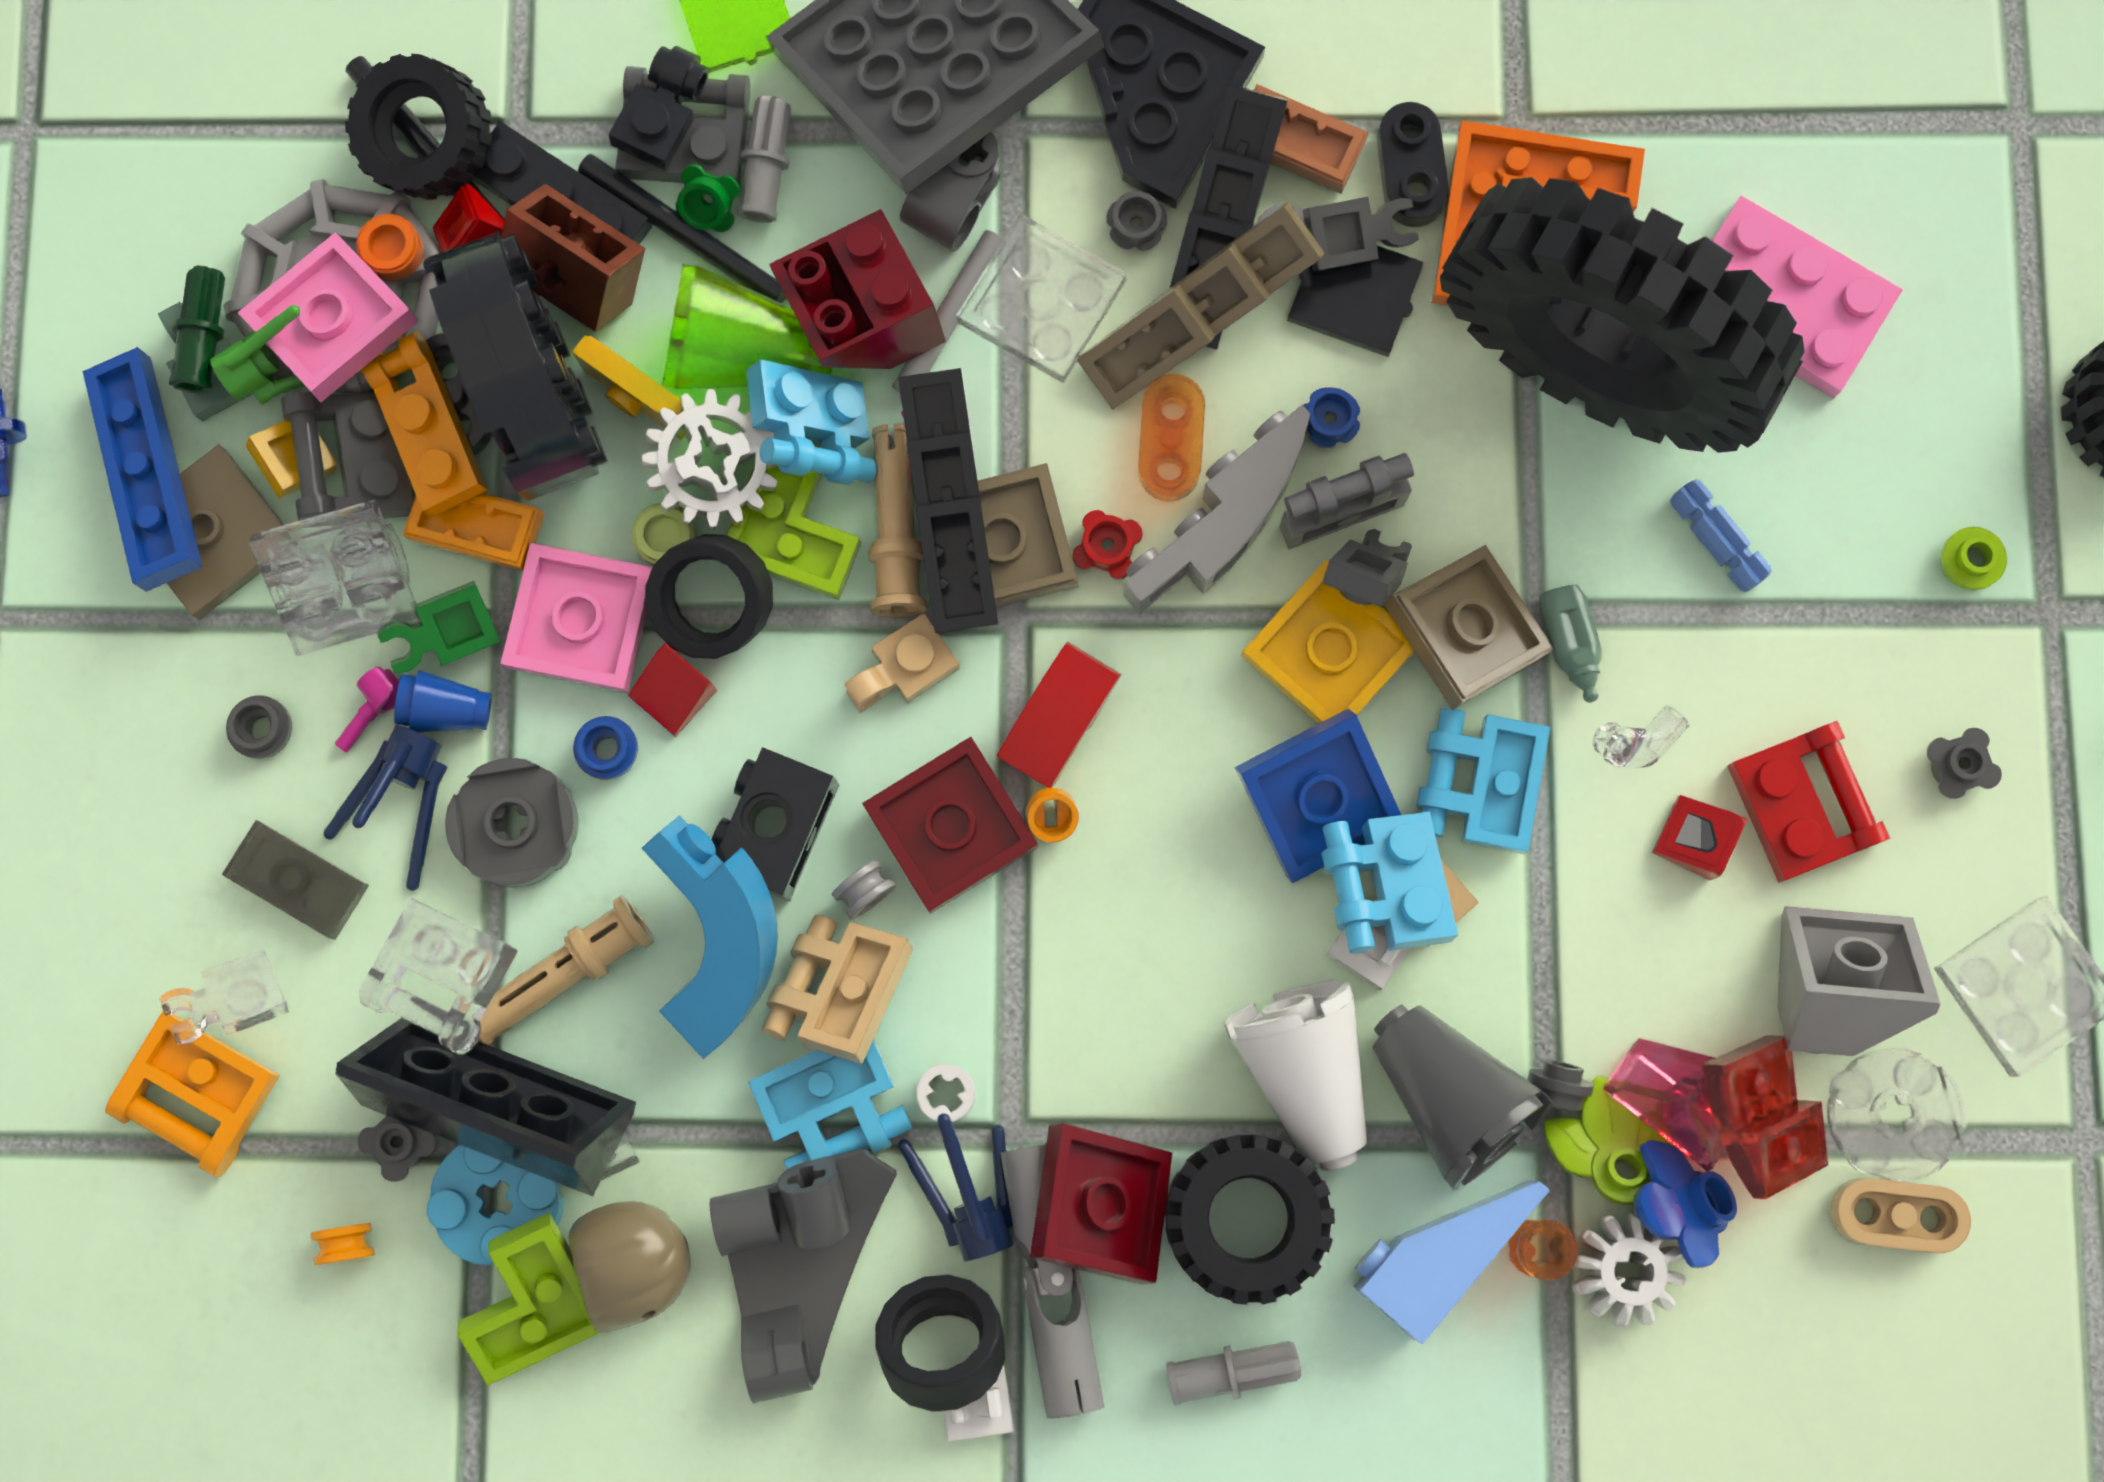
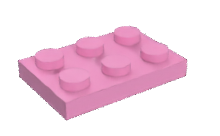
M1740 196L1712 240L1734 255L1725 271L1752 270L1773 290L1767 301L1786 305L1797 322L1793 333L1803 336L1805 349L1801 358L1803 362L1795 376L1835 398L1843 390L1903 289L1747 198Z

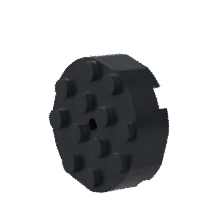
M497 231L425 258L423 260L424 269L427 274L430 272L434 273L438 285L435 288L429 289L441 328L485 434L492 433L496 443L507 459V462L501 463L515 491L526 501L599 474L598 465L608 462L595 427L590 426L586 418L587 415L593 413L592 407L580 379H576L571 367L567 368L564 358L571 355L557 321H553L548 308L544 309L538 294L534 295L532 288L539 285L526 251L524 249L521 250L515 235L512 234L503 238L500 232Z

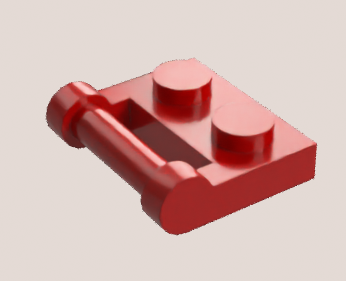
M1838 721L1826 724L1727 765L1778 883L1891 839L1884 822L1876 823L1840 743L1841 740L1845 739V736ZM1816 752L1852 832L1851 834L1836 838L1800 757Z

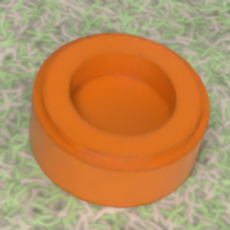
M382 214L370 219L363 225L356 240L358 256L383 280L395 281L408 277L419 267L424 254L423 241L416 229L407 219L395 214Z

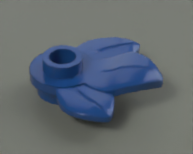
M1648 1141L1640 1145V1151L1649 1171L1651 1182L1641 1186L1634 1196L1635 1212L1638 1219L1652 1235L1661 1239H1677L1681 1253L1690 1267L1704 1268L1712 1265L1719 1256L1718 1234L1726 1229L1728 1222L1733 1220L1737 1213V1203L1731 1187L1716 1172L1707 1171L1703 1173L1694 1171L1683 1153L1668 1143Z

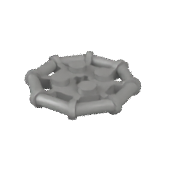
M324 179L316 180L310 183L308 191L253 226L247 223L240 233L245 238L231 298L225 302L223 307L226 320L234 322L244 337L253 330L238 312L261 294L259 289L268 254L277 258L271 285L335 232L357 254L356 240L362 227L335 223L333 217L335 211L373 218L382 214H395L407 219L413 225L424 245V254L419 267L411 275L401 280H381L400 299L402 298L405 283L421 280L414 316L419 322L405 332L402 337L418 331L426 340L436 334L439 319L429 289L435 288L438 285L434 273H426L423 260L441 253V251L412 211L410 198L402 193L393 192L390 195L328 185ZM313 217L316 218L317 224L308 230L311 235L301 242L297 243L293 239L284 245L278 241ZM398 341L387 347L381 353L384 354L398 347ZM274 353L280 365V370L272 374L273 379L278 380L294 375ZM360 370L335 392L344 394L368 392L372 387L364 377L362 370Z

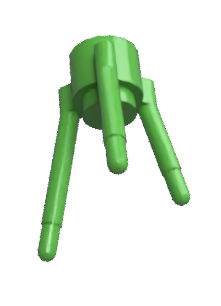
M289 306L256 333L252 331L249 335L210 359L217 378L236 400L241 401L253 393L258 401L264 404L281 393L305 387L295 375L278 380L273 379L272 374L280 370V365L272 350L266 345L269 340L300 315V308L298 306Z

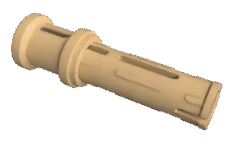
M888 424L876 426L872 430L874 458L877 464L876 504L878 540L872 542L871 548L868 551L869 561L875 564L876 598L870 602V612L873 615L888 618L912 617L926 612L927 600L920 596L919 563L924 561L921 542L914 537L913 485L906 428L904 424H894L895 448L891 449V436L888 434Z
M619 896L613 900L614 908L583 929L575 926L569 930L568 935L564 937L566 945L526 972L518 975L514 980L473 1008L470 1007L465 1010L466 1020L477 1037L484 1044L490 1045L494 1042V1039L543 1008L547 1003L587 976L591 980L601 979L609 974L608 966L639 945L644 948L654 943L653 936L633 905L624 896Z

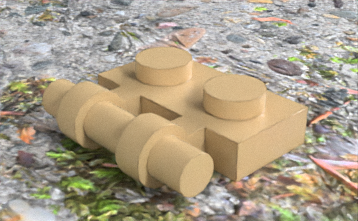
M814 915L806 934H799L790 951L794 960L783 984L773 987L766 1002L770 1011L762 1026V1031L772 1038L785 1040L794 1020L804 1019L797 1035L804 1046L863 1064L913 948L907 938L850 921L838 944L831 941L837 928L836 922L823 915ZM828 968L816 995L807 993L817 970Z

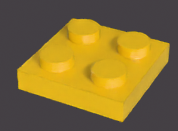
M1327 559L1241 654V657L1318 724L1348 708L1358 715L1414 653V650L1390 613L1383 607L1374 604L1362 605L1354 603L1343 597L1340 590L1322 583L1329 563Z

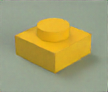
M285 420L249 436L246 448L277 497L282 498L299 490L300 484L291 422ZM319 435L324 475L327 477L334 473L338 463Z

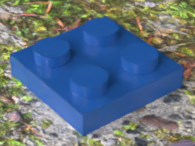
M1349 708L1234 767L1284 874L1292 883L1324 867L1322 852L1327 847L1323 826L1337 821L1348 822L1352 843L1361 846L1365 845L1362 826L1368 819L1401 815L1358 717Z

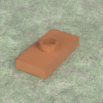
M1256 84L1254 91L1288 99L1271 163L1342 194L1369 133Z

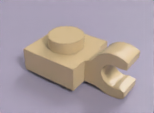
M922 613L872 646V653L880 664L862 671L844 685L847 688L846 693L861 713L896 688L905 701L909 703L959 670V662L938 633L935 634L933 625L927 616Z

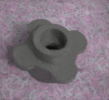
M1969 728L1964 731L1962 737L1952 740L1940 737L1934 739L1928 745L1927 757L1931 761L1932 774L1939 783L1940 792L1945 797L1958 799L1964 796L1968 789L1978 786L1984 789H1991L1999 784L2002 771L1998 765L1992 763L1987 749L1990 739L1988 734L1982 729ZM1963 757L1969 761L1967 769L1960 767V758Z
M386 1116L374 1128L367 1127L360 1132L358 1147L361 1152L371 1154L381 1165V1175L384 1179L397 1182L408 1176L409 1167L416 1165L424 1157L431 1156L435 1152L437 1138L435 1134ZM395 1136H400L403 1139V1144L398 1149L392 1145V1139Z

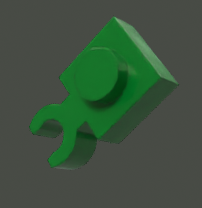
M475 581L414 604L421 622L414 625L401 621L390 622L381 627L377 632L381 643L396 637L404 638L410 643V650L405 656L391 661L394 673L411 671L421 662L423 654L432 650L435 651L440 665L443 666L501 642Z

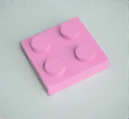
M336 232L238 312L256 333L289 306L296 305L300 308V315L269 340L266 345L320 403L419 322L402 300Z
M530 543L500 664L506 669L629 693L647 616L645 585L652 567Z

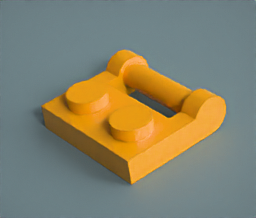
M162 1011L106 1105L105 1113L123 1124L128 1123L130 1120L200 1160L199 1168L218 1178L227 1171L234 1161L241 1140L280 1075L174 1013ZM151 1082L220 1121L221 1124L213 1137L146 1098V1090Z

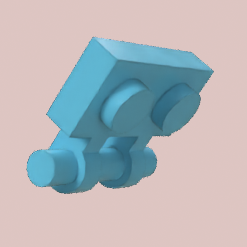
M761 359L746 369L752 428L774 432V438H765L760 446V459L762 462L778 465L781 472L796 476H804L808 472L824 474L828 481L844 485L852 484L855 480L868 483L875 478L877 472L876 461L873 458L860 456L859 452L854 449L869 440L862 382ZM811 440L820 441V448L814 447Z
M1441 708L1437 730L1429 733L1426 751L1432 754L1426 787H1419L1416 807L1422 809L1421 812L1430 811L1436 837H1443L1447 814H1454L1465 817L1461 842L1519 854L1527 853L1529 851L1550 727L1487 714L1483 718L1480 738L1462 735L1466 714L1464 711ZM1457 759L1475 761L1470 794L1451 791Z
M1430 811L1368 819L1362 826L1365 845L1361 846L1352 843L1348 822L1337 821L1323 826L1327 847L1322 852L1325 873L1333 875L1339 905L1334 908L1337 929L1345 931L1349 953L1359 954L1375 949L1372 927L1384 926L1389 951L1450 943L1458 936ZM1371 870L1378 901L1365 900L1359 872Z
M874 1039L863 1064L816 1050L748 1081L773 1141H780L799 1132L806 1150L784 1159L786 1169L806 1161L863 1148L865 1150L871 1149L875 1154L891 1147L892 1138L913 1129L903 1105L882 1115H879L874 1105L873 1097L895 1088ZM852 1107L860 1125L827 1140L819 1122Z

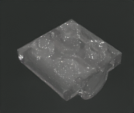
M376 499L252 534L249 545L296 656L376 634L381 627L390 622L401 621L410 624L419 620L414 605L417 603L409 585V568L402 544L393 526L385 524Z

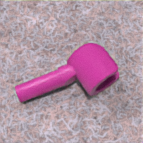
M374 667L358 680L356 686L367 699V702L358 709V713L336 740L335 745L341 750L348 752L378 714L395 708L399 681L390 669L383 670L381 667Z

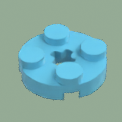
M459 1145L446 1156L435 1173L431 1185V1196L427 1204V1216L430 1223L436 1227L439 1238L457 1256L478 1265H494L488 1254L489 1240L550 1212L558 1226L563 1214L564 1196H561V1184ZM501 1181L505 1182L510 1187L506 1198L513 1204L512 1208L508 1213L496 1211L489 1216L483 1209L486 1201L481 1197L482 1192L486 1186L496 1188Z

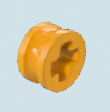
M371 1223L311 1232V1241L317 1242L320 1246L319 1254L313 1257L314 1266L375 1256L374 1247H370L366 1243V1235L372 1231Z

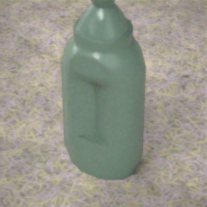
M1577 584L1546 591L1540 595V611L1549 642L1554 649L1552 651L1554 659L1560 669L1568 674L1569 680L1583 690V699L1588 703L1595 702L1599 696L1594 687L1600 673L1598 665L1602 658V647L1587 597Z

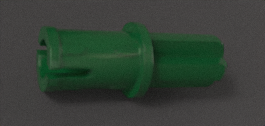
M197 265L187 272L180 319L174 320L172 323V331L177 334L169 385L177 390L196 394H205L211 391L213 368L210 359L214 357L217 342L223 340L225 332L218 326L225 277L220 270L207 266Z

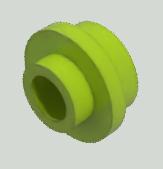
M1967 527L1955 532L1946 540L1941 550V566L1946 577L1956 586L1966 590H1981L1991 586L2001 578L2006 569L2007 553L2002 541L1993 532L1981 527ZM1973 547L1981 551L1985 558L1983 567H1977L1969 561L1967 557L1968 548Z

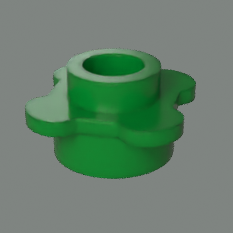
M688 165L681 173L684 188L678 195L675 205L676 211L680 213L686 223L697 229L709 230L713 228L717 232L728 231L735 222L731 209L733 200L740 194L738 182L730 175L718 177L706 173L700 165ZM703 194H709L712 197V203L707 202L703 198Z

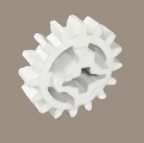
M707 389L704 404L697 406L687 393L681 395L682 412L676 415L672 410L665 407L659 411V417L666 427L665 430L648 428L645 439L658 447V450L655 452L642 454V466L655 468L658 471L657 474L647 480L646 486L648 491L665 489L667 495L664 497L661 509L666 513L677 505L685 509L683 524L686 526H690L697 514L706 516L709 530H716L719 515L727 514L729 520L735 526H738L743 521L742 506L747 505L756 512L763 508L764 503L757 490L774 491L778 481L765 473V470L777 467L778 465L767 464L760 459V446L765 438H774V432L765 430L759 432L758 429L752 428L751 411L746 415L738 411L740 395L735 393L728 400L726 406L717 404V396L714 389ZM710 420L728 423L740 432L729 435L714 429ZM684 429L689 443L686 453L675 458L673 462L668 463L670 446L678 433ZM702 439L705 446H709L714 455L725 453L727 456L723 459L721 466V481L718 474H714L709 466L698 468L696 465L701 458ZM754 457L753 475L744 489L739 492L738 484L734 477L735 470L738 465ZM693 484L710 491L714 501L695 498L686 493L682 488Z

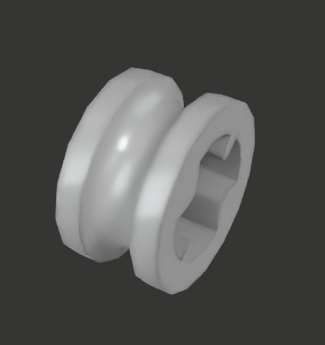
M877 860L871 861L854 872L831 894L836 901L843 900L848 904L846 914L851 920L857 919L868 912L896 888V884L892 879L885 880L880 876L882 866Z

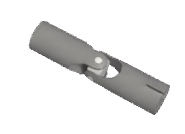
M1046 1144L1001 1152L1000 1155L1015 1240L1020 1247L1023 1257L1028 1262V1266L1025 1267L1023 1284L1046 1416L1052 1419L1080 1415V1410L1081 1413L1085 1414L1100 1410L1105 1406L1080 1270L1030 1258ZM1071 1290L1072 1303L1069 1314L1065 1319L1055 1324L1048 1321L1040 1309L1038 1296H1061Z

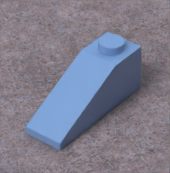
M1528 1180L1395 1236L1389 1245L1380 1239L1366 1252L1357 1264L1355 1270L1362 1277L1353 1287L1412 1339L1423 1345L1550 1190L1540 1181Z

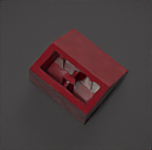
M882 209L769 264L822 367L892 369L946 342L935 306Z

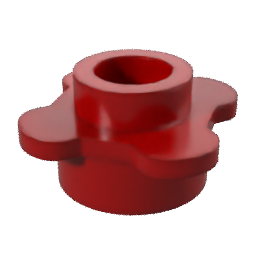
M1093 510L1087 513L1082 521L1084 528L1082 542L1073 550L1075 565L1082 570L1094 567L1107 571L1110 577L1116 580L1128 577L1125 571L1132 564L1130 557L1134 545L1142 540L1143 532L1141 526L1134 520L1124 521L1116 516L1105 515L1101 510ZM1108 539L1113 542L1114 546L1111 550L1102 548L1101 544L1104 540Z

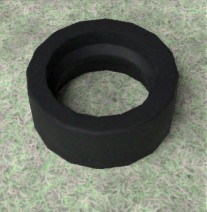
M702 534L670 548L653 565L645 585L646 611L655 632L672 649L691 658L717 659L739 650L765 627L773 608V583L764 561L747 544L728 535ZM698 560H716L727 565L738 577L745 593V607L740 619L730 629L719 633L703 632L694 628L682 616L675 600V584L679 574L690 563Z
M947 1274L926 1276L901 1287L884 1304L875 1325V1348L882 1372L892 1392L910 1406L931 1412L957 1410L979 1400L997 1382L1005 1362V1340L1000 1314L990 1295L968 1279ZM954 1315L970 1320L979 1331L977 1349L964 1362L949 1369L927 1371L912 1367L906 1362L902 1354V1343L905 1336L919 1323L932 1317Z

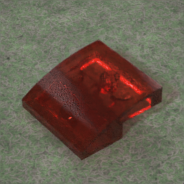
M1766 1035L1702 1064L1709 1104L1719 1136L1739 1178L1753 1199L1766 1200L1828 1166L1822 1101L1797 1100L1792 1051L1787 1048L1785 1036Z

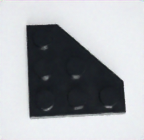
M1083 0L1078 10L1100 30L1104 47L1087 59L1086 62L1122 181L1176 209L1204 162L1208 148L1211 146L1227 84L1246 88L1264 57L1265 46L1176 0Z

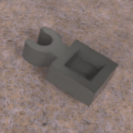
M1369 197L1303 209L1305 226L1325 253L1319 261L1312 265L1313 272L1379 259L1376 241H1380L1392 248L1408 246L1418 241L1417 232L1401 235L1394 231L1391 224L1392 217L1397 211L1400 212L1413 208L1412 200L1399 198L1386 202L1373 215H1371Z
M1376 529L1366 532L1362 544L1350 539L1329 560L1322 583L1340 590L1341 595L1349 601L1362 605L1374 604L1382 607L1401 586L1408 566L1407 560L1412 545L1405 541L1398 547L1384 545L1378 541L1381 531Z

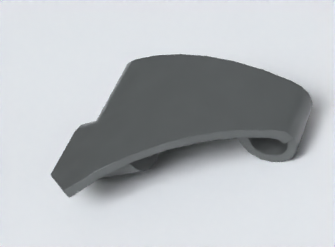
M864 1148L794 1165L779 1177L777 1183L710 1198V1216L715 1241L721 1256L728 1255L741 1313V1360L747 1391L752 1403L813 1390V1384H816L820 1376L827 1344L853 1270L881 1205L897 1176L894 1168Z

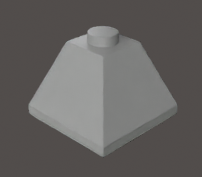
M1784 906L1781 918L1778 1011L1788 1050L1813 1054L1855 1056L1937 1014L1941 1003L1914 918Z

